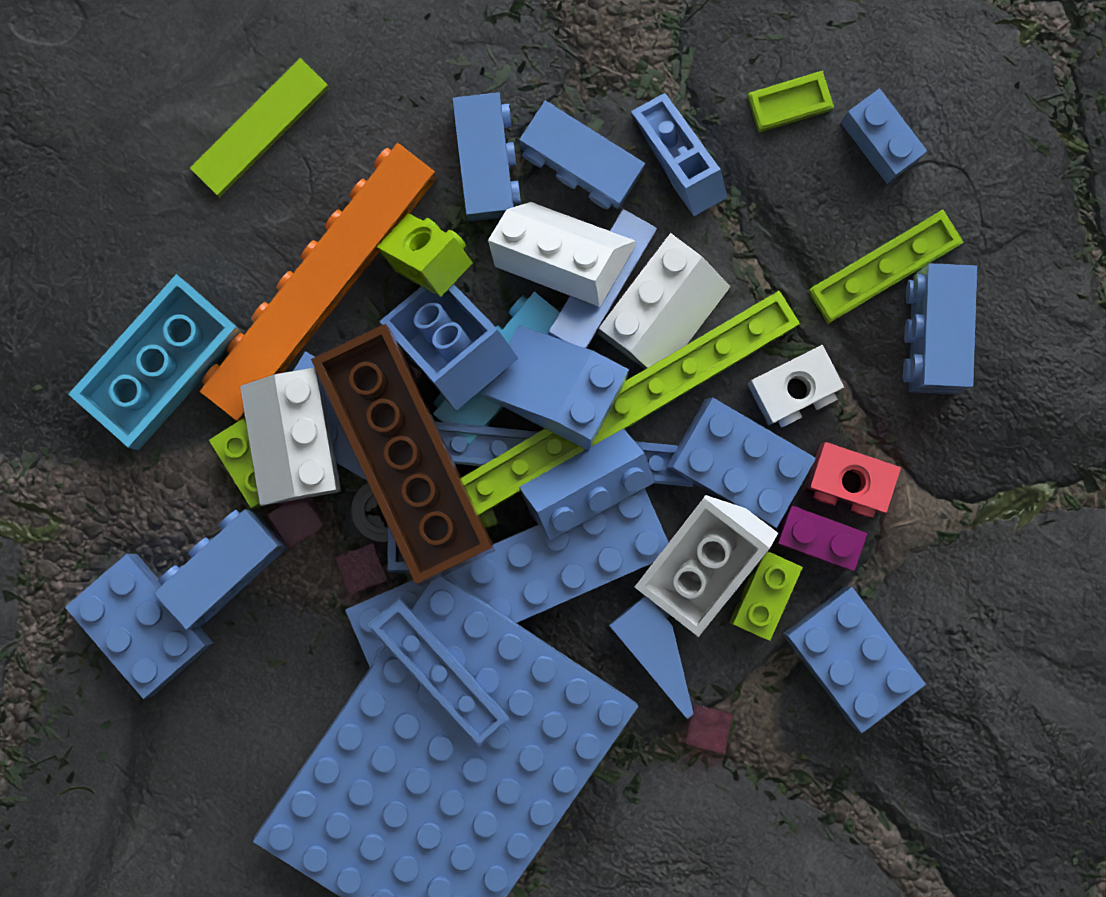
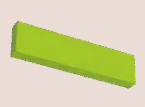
M299 58L190 169L220 198L329 89L328 84Z
M941 210L810 288L808 293L827 324L964 242L945 211Z

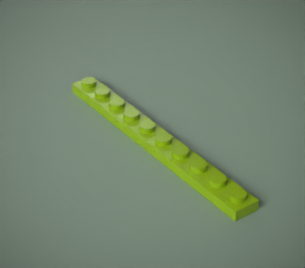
M780 291L770 295L626 380L591 446L622 429H627L798 327L800 322ZM543 429L462 477V480L480 516L521 492L520 486L586 449L547 429Z

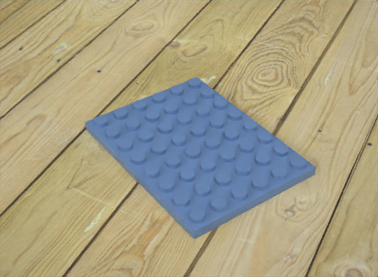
M441 576L425 586L410 609L508 715L509 721L482 745L477 747L388 648L384 646L253 840L255 844L340 897H507L638 708L635 701L447 577Z

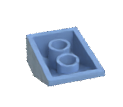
M519 325L509 343V346L519 359L485 386L481 395L589 451L626 381L629 369L592 350Z

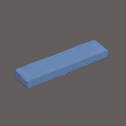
M623 209L610 231L635 240L636 246L603 303L598 307L570 296L547 335L587 348L657 228Z
M400 597L368 624V628L477 747L482 745L509 721L508 715Z

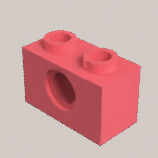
M827 442L819 444L815 456L816 459L812 465L805 489L814 492L813 499L833 506L836 505L837 500L852 504L851 512L873 518L875 513H887L901 467ZM847 471L855 472L860 478V488L855 493L846 491L842 485L843 475Z

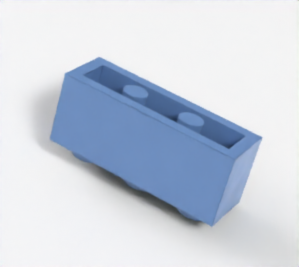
M500 92L454 97L453 107L468 222L502 218L507 209L513 208V205L521 204L518 181H510L509 166H516L514 142L506 143L504 128L512 127L509 103L501 104Z
M546 100L519 139L520 149L524 151L522 156L526 160L540 168L544 164L557 172L555 177L559 181L573 189L579 185L590 192L588 197L591 201L607 210L610 206L617 210L620 209L644 171V162Z
M622 429L591 446L589 451L584 450L519 488L531 516L551 541L655 483L645 453L629 434Z

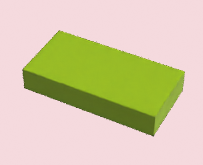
M823 71L747 94L758 133L834 109Z

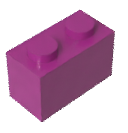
M789 506L781 519L777 530L778 534L773 544L845 571H855L868 533L798 507Z

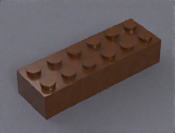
M385 323L312 358L311 361L415 584L419 586L428 584L441 576L496 551L394 334Z

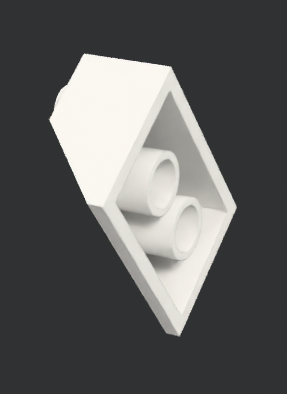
M532 202L507 209L488 239L495 267L598 307L603 303L636 246L635 240Z
M670 233L600 325L597 334L643 369H647L689 343L729 290L730 285L701 255Z
M315 367L275 374L241 385L260 506L341 492L324 388Z
M705 495L642 576L635 588L699 637L767 553L778 533L746 508Z

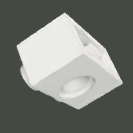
M823 345L751 380L747 384L768 426L778 421L781 428L802 418L799 410L811 404H814L816 410L838 400L835 392L844 388ZM799 379L805 384L807 393L804 399H795L789 395L787 390L789 380Z

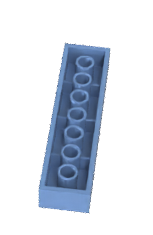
M644 488L551 541L539 525L494 544L493 546L496 551L444 576L517 623L653 563L669 542ZM412 580L345 610L370 667L385 645L368 628V624L398 597L411 608L427 584L419 586Z

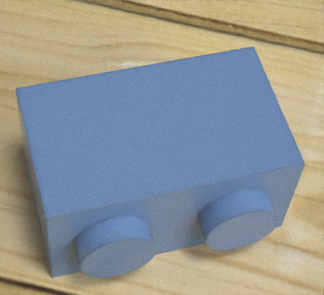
M880 88L850 109L841 121L843 127L887 184L916 164L927 153L926 148Z

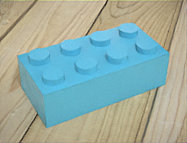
M176 274L68 395L128 448L140 450L200 383L206 372L226 354V349L234 337L244 332Z

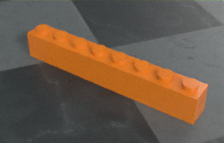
M398 142L392 150L386 148L381 152L373 165L376 170L367 181L361 179L354 186L349 194L352 200L343 211L338 209L331 215L325 224L327 232L319 242L313 240L304 249L300 256L303 262L294 273L288 271L280 279L276 286L278 293L269 304L263 302L251 317V321L254 323L245 335L239 333L230 342L226 349L229 355L220 366L214 364L204 375L202 383L205 385L199 392L236 421L246 420L240 386L271 375L284 373L379 254L378 244L408 213L410 214L436 182L435 171Z

